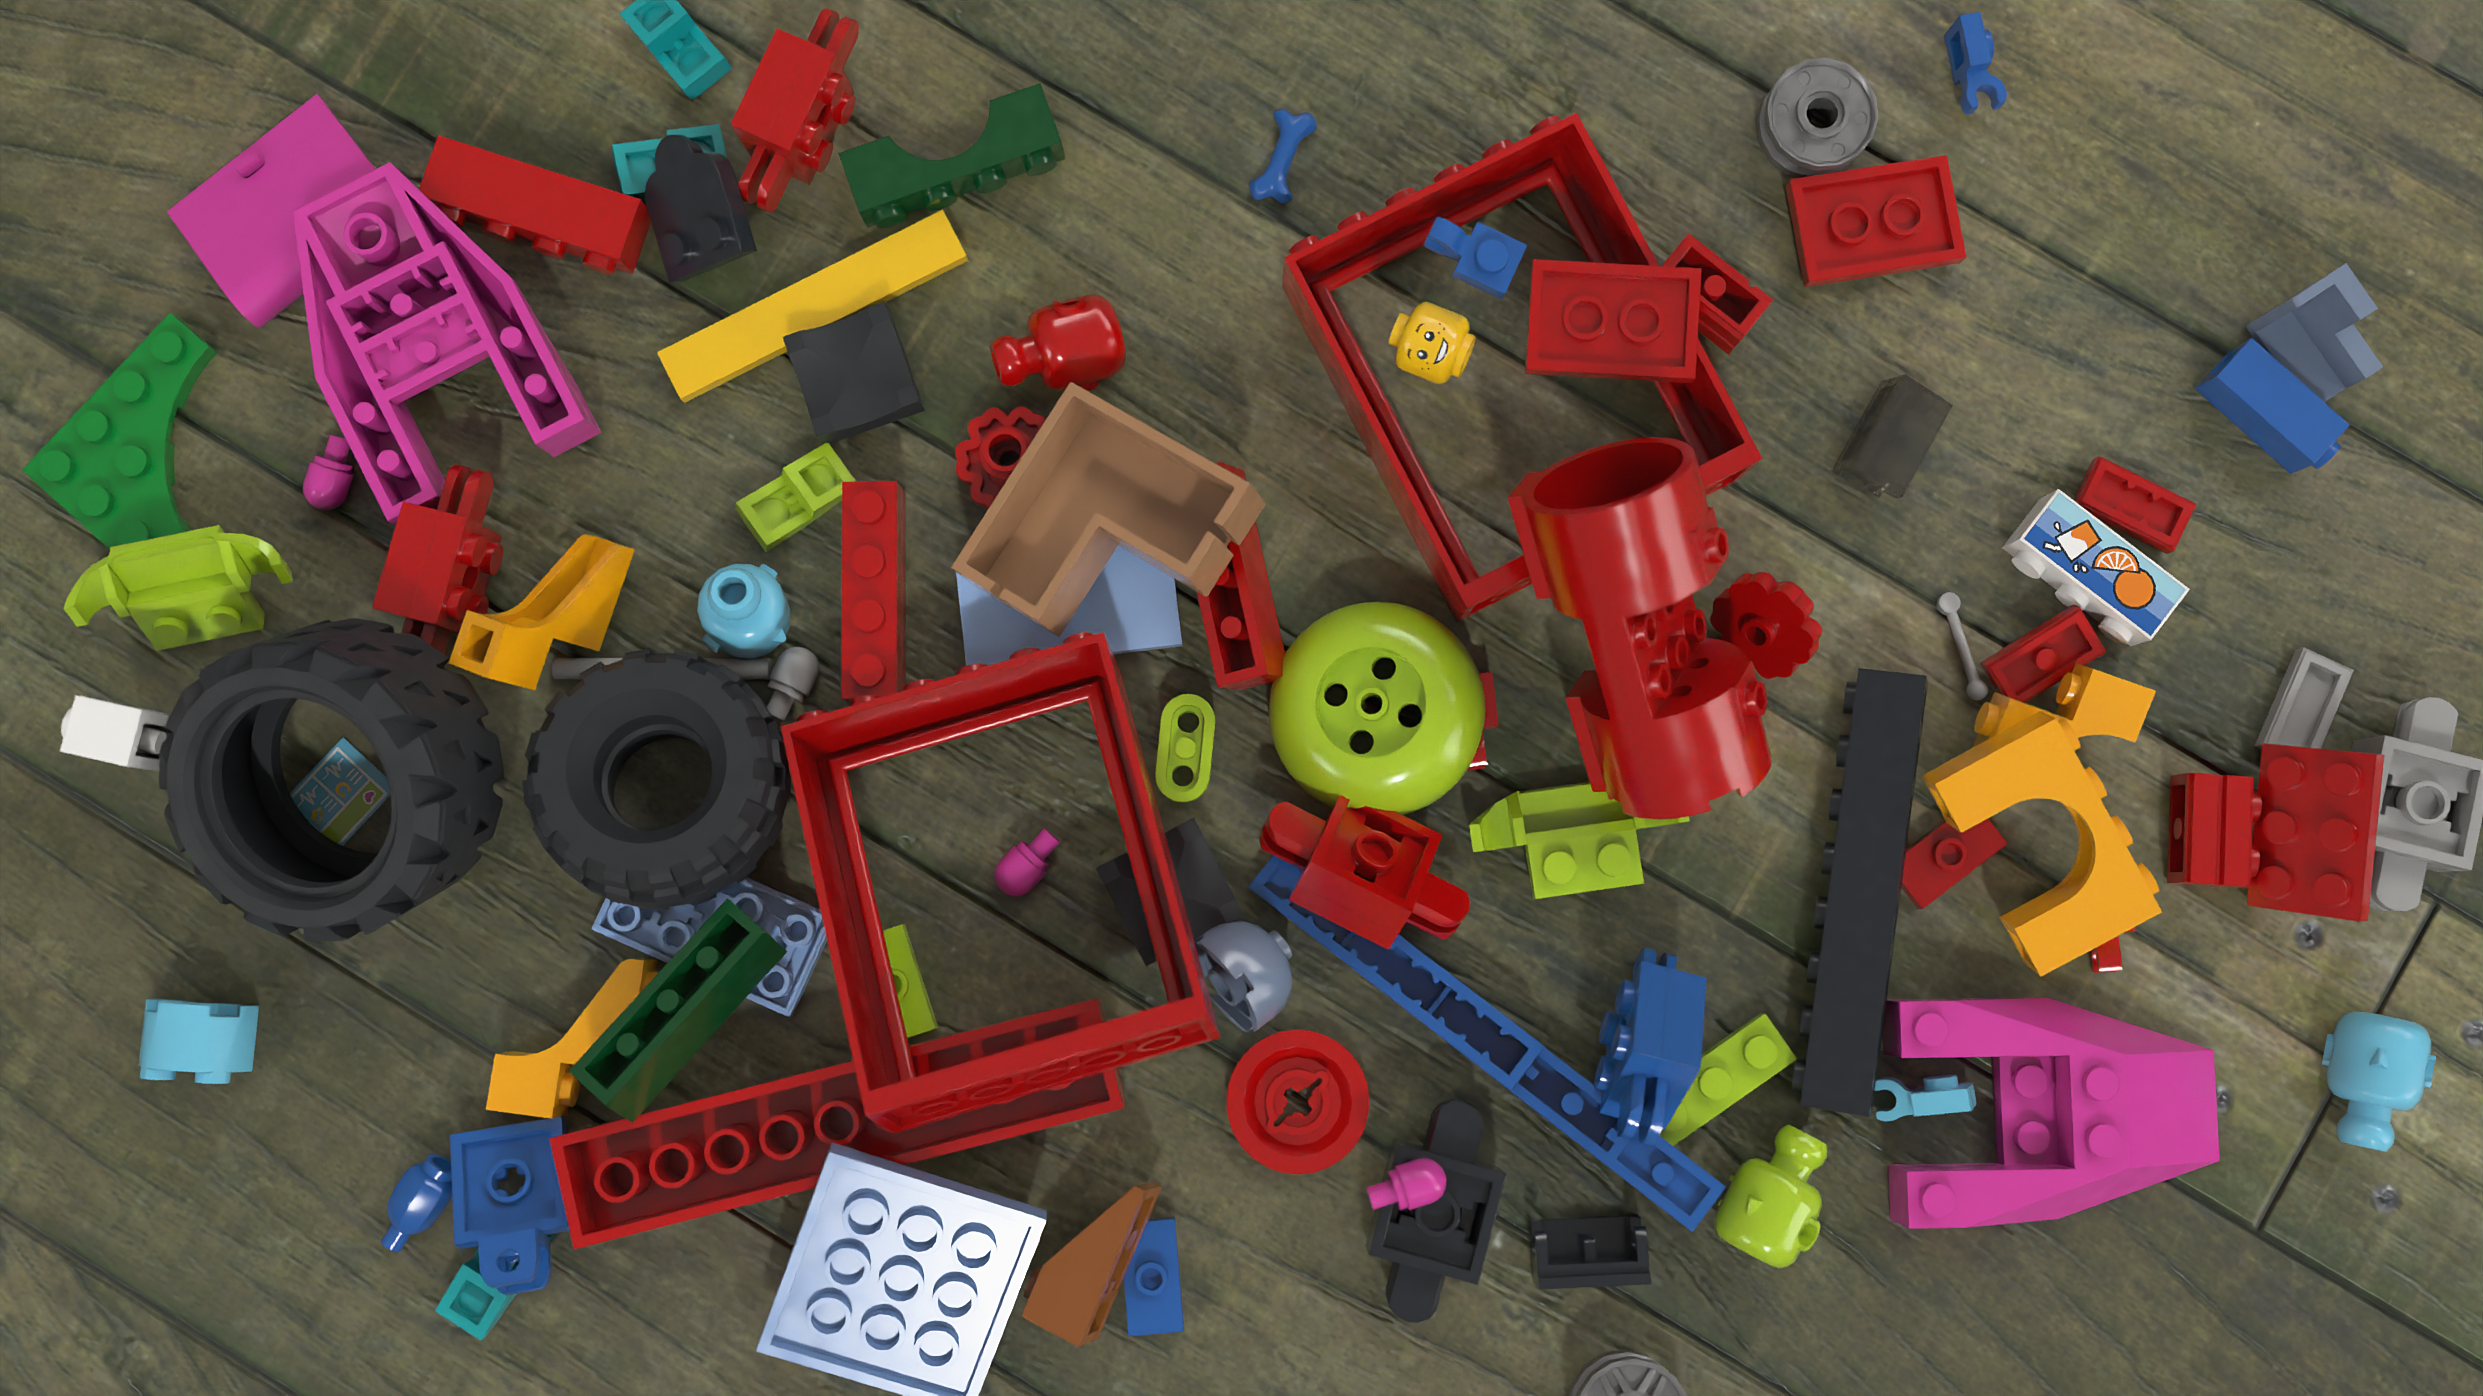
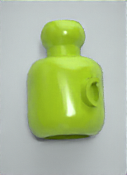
M1786 1125L1778 1131L1774 1141L1776 1151L1770 1163L1758 1158L1749 1159L1740 1166L1735 1176L1730 1175L1729 1180L1731 1184L1723 1200H1720L1718 1204L1720 1206L1714 1219L1717 1235L1724 1241L1776 1268L1788 1267L1796 1260L1801 1251H1808L1815 1243L1820 1232V1222L1817 1221V1218L1821 1211L1822 1198L1819 1191L1808 1184L1807 1181L1812 1171L1821 1167L1825 1162L1828 1153L1827 1144L1791 1125Z

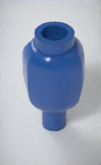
M429 1154L424 1162L412 1165L403 1174L387 1204V1214L391 1225L381 1240L384 1247L394 1252H400L412 1234H418L429 1229L443 1213L452 1198L451 1161L438 1154Z

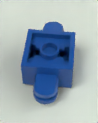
M1643 947L1637 956L1631 981L1623 979L1620 984L1615 1002V1012L1607 1011L1602 1020L1599 1043L1606 1045V1054L1600 1058L1594 1088L1602 1090L1600 1113L1619 1118L1617 1137L1631 1140L1639 1125V1143L1654 1146L1661 1130L1666 1129L1701 1069L1707 978L1676 970L1677 955L1663 953L1658 964H1656V950Z

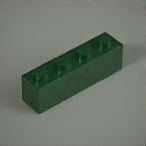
M727 898L572 1066L569 1072L605 1106L633 1123L787 951Z

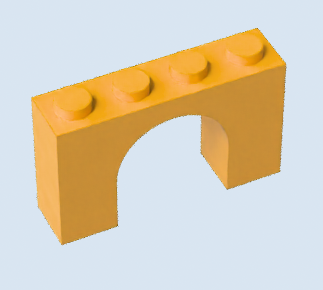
M2041 711L1921 776L1946 822L1961 833L2018 802L2034 798L2059 801L2072 816L2078 833V852L2070 872L2051 890L1999 917L2024 963L2039 976L2057 969L2162 913L2153 896L2160 891L2156 880L2143 863L2136 865L2127 848L2133 844V839L2128 829L2117 815L2110 817L2101 801L2102 798L2107 796L2102 781L2091 767L2083 768L2075 753V750L2081 748V745L2074 730L2065 719L2058 721L2057 718Z

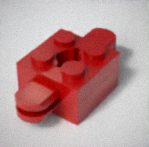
M824 8L820 12L807 41L779 28L776 29L730 124L751 157L738 182L744 202L749 204L756 202L758 208L771 213L777 208L791 177L810 185L816 171L821 173L827 167L833 151L831 140L839 124L844 126L848 122L855 106L854 91L843 68L858 38L859 23L856 20L847 16L842 17L840 20L839 13L829 8Z
M454 464L448 470L437 510L403 501L372 608L403 619L404 624L401 633L418 636L444 655L450 634H459L467 610L487 614L488 598L485 596L490 576H494L498 572L503 559V546L500 544L502 536L482 526L494 486L493 477L490 472L483 470H474L472 472L469 467Z
M1342 795L1339 796L1325 820L1288 802H1282L1270 811L1259 834L1261 849L1302 870L1289 901L1388 950L1406 922L1440 939H1447L1455 933L1468 914L1470 900L1467 892L1428 872L1442 834L1395 811L1381 810L1368 806L1361 808L1347 807L1350 799ZM1354 871L1358 872L1364 877H1367L1368 881L1355 875Z

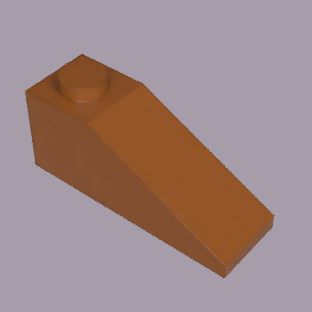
M1153 1181L1134 1186L1043 1264L1042 1268L1038 1267L1029 1278L1025 1287L1024 1297L1028 1299V1302L1021 1317L1077 1347L1097 1340L1162 1186Z

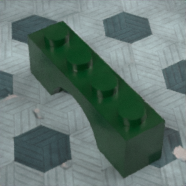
M1041 83L990 100L989 117L982 135L972 147L955 157L943 160L918 158L900 148L890 136L838 153L858 211L867 228L875 225L878 228L898 225L907 218L906 214L923 208H927L929 211L947 208L957 201L958 196L975 190L978 193L993 192L1006 185L1009 178L1027 173L1029 176L1047 173L1057 166L1058 161L1065 159L1062 141Z

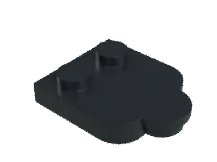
M668 135L664 137L656 149V171L647 180L645 201L668 281H686L756 252V245L741 193L729 160L720 153H704L696 142L686 136Z

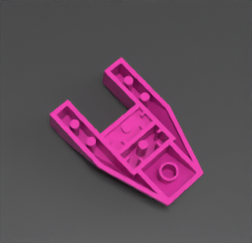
M389 162L292 212L315 379L388 522L396 525L403 501L437 510L445 479L405 400L488 357L493 361L535 445L545 452L556 457L602 433L579 387L516 282L392 163Z
M2046 997L1887 1000L1883 1026L1884 1055L1900 1058L1992 1057L1997 1163L1888 1165L1891 1221L1907 1228H1967L2060 1219L2220 1161L2214 1050Z

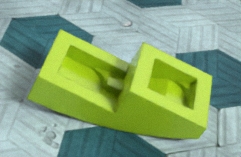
M825 443L784 467L780 477L736 502L735 510L764 551L767 552L841 502L842 482L856 481L830 444Z

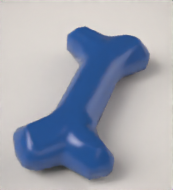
M1282 108L1275 110L1273 113V118L1279 127V138L1268 167L1263 175L1250 181L1249 189L1255 200L1272 197L1279 203L1285 204L1293 199L1286 181L1292 160L1300 141L1315 132L1317 124L1313 114L1309 112L1296 116Z

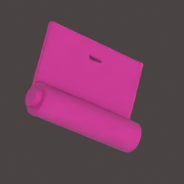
M316 94L170 208L167 213L230 302L254 326L262 328L304 295L292 212L377 168L370 162L324 100Z

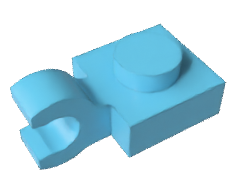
M1955 1074L1938 1075L1923 1078L1924 1087H1918L1913 1090L1907 1088L1903 1082L1896 1078H1879L1876 1080L1875 1091L1886 1089L1893 1092L1896 1097V1106L1891 1109L1878 1110L1876 1117L1881 1121H1894L1905 1115L1925 1116L1972 1111L1977 1104L1973 1082L1958 1083V1078Z

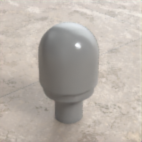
M792 647L785 650L778 657L768 678L770 682L767 686L774 691L767 705V709L773 718L784 721L793 702L802 703L804 698L809 696L819 674L818 660L810 650L803 647Z

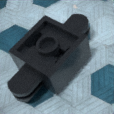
M1450 1099L1440 1102L1431 1114L1423 1146L1393 1138L1382 1182L1388 1181V1171L1394 1170L1397 1165L1420 1158L1431 1159L1437 1162L1445 1172L1447 1182L1443 1195L1431 1204L1408 1210V1208L1400 1210L1397 1202L1375 1209L1365 1247L1369 1255L1393 1261L1385 1295L1390 1309L1397 1317L1406 1322L1419 1323L1432 1317L1437 1310L1446 1276L1476 1285L1479 1284L1507 1174L1500 1167L1476 1161L1484 1131V1122L1482 1115L1472 1105L1463 1100Z

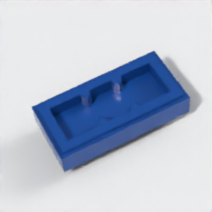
M1175 1217L1148 1219L1124 1276L1128 1336L1184 1332Z

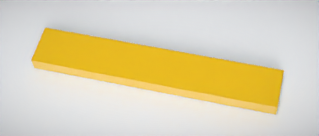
M941 210L657 352L679 398L686 403L787 352L783 336L801 330L828 325L850 317L867 307L884 301L887 302L969 260L944 211Z

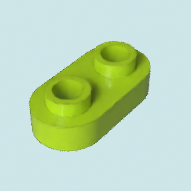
M1183 694L1173 698L1167 703L1161 716L1155 778L1161 793L1169 800L1177 803H1189L1197 800L1205 793L1210 781L1215 715L1210 704L1202 697L1194 694ZM1186 713H1192L1199 719L1198 728L1190 733L1182 731L1178 726L1179 718ZM1186 766L1193 771L1194 777L1189 785L1178 786L1174 783L1173 773L1178 767Z

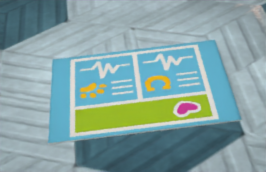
M343 737L298 784L290 795L304 817L318 831L343 846L391 795L388 778Z

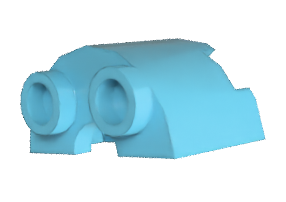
M146 999L138 1064L141 1067L140 1078L148 1080H175L176 1071L195 1072L194 1082L228 1084L230 1083L231 1072H251L253 1070L259 1006Z

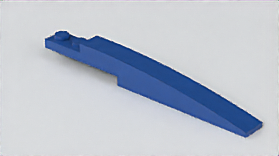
M1275 856L1270 858L1249 885L1253 892L1691 1232L1695 1230L1726 1186L1661 1136L1658 1137L1654 1146L1639 1143V1125L1631 1140L1617 1137L1619 1118L1600 1113L1601 1090L1594 1088L1592 1083L1547 1050L1544 1045L1399 934L1388 950L1289 901L1302 870Z

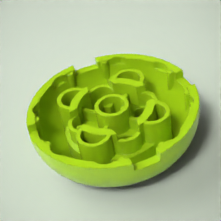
M1364 602L1349 605L1326 614L1313 622L1293 641L1285 652L1282 667L1283 676L1272 682L1270 691L1269 724L1276 751L1288 773L1299 786L1319 802L1332 808L1339 796L1342 795L1350 799L1347 805L1350 808L1368 806L1381 810L1395 811L1405 815L1424 808L1441 798L1455 786L1470 767L1485 724L1486 705L1482 680L1474 660L1464 644L1449 628L1431 615L1407 605L1391 602ZM1384 657L1392 659L1396 665L1394 675L1387 680L1376 678L1373 668L1377 660ZM1341 684L1347 688L1348 698L1340 706H1331L1326 702L1325 693L1331 685ZM1370 696H1376L1379 700L1382 699V708L1376 714L1364 712V709L1367 707L1365 700ZM1407 705H1415L1422 712L1420 723L1412 728L1403 726L1399 721V713ZM1360 731L1370 733L1374 740L1372 749L1365 754H1357L1351 748L1352 737Z

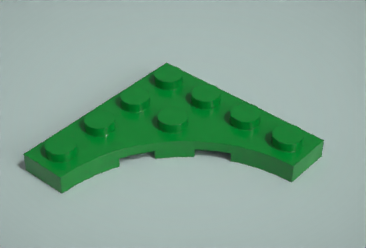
M169 313L32 458L22 471L108 549L110 547L191 531L186 520L180 517L174 500L172 485H176L174 473L175 445L170 443L177 409L184 408L193 385L217 351L182 319Z

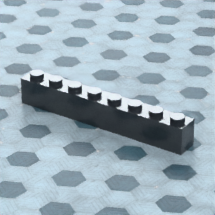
M1859 668L1857 682L1847 681L1843 713L1852 714L1850 736L1840 735L1836 756V767L1845 768L1842 789L1833 788L1829 808V820L1838 821L1835 843H1825L1822 860V874L1831 875L1828 897L1818 896L1814 928L1824 929L1821 951L1811 950L1807 972V982L1816 984L1814 1005L1804 1004L1800 1024V1037L1809 1038L1806 1060H1796L1792 1085L1793 1092L1802 1093L1800 1102L1802 1106L1866 1117L1872 1116L1928 689L1926 675Z

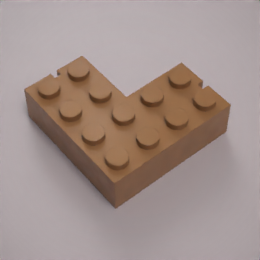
M1070 382L951 568L974 586L1060 637L1118 545L1207 597L1233 557L1227 545L1232 541L1240 546L1266 503L1249 482Z

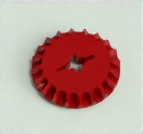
M1285 1030L1263 1038L1245 1052L1235 1066L1228 1084L1227 1114L1237 1141L1257 1162L1281 1173L1309 1174L1336 1164L1359 1141L1368 1119V1085L1360 1065L1353 1055L1340 1043L1314 1031ZM1317 1079H1321L1311 1090L1312 1094L1307 1100L1311 1107L1309 1113L1304 1115L1297 1110L1291 1115L1287 1114L1278 1124H1274L1284 1112L1283 1108L1288 1103L1284 1095L1287 1089L1292 1087L1295 1091L1299 1092L1304 1087L1308 1088Z

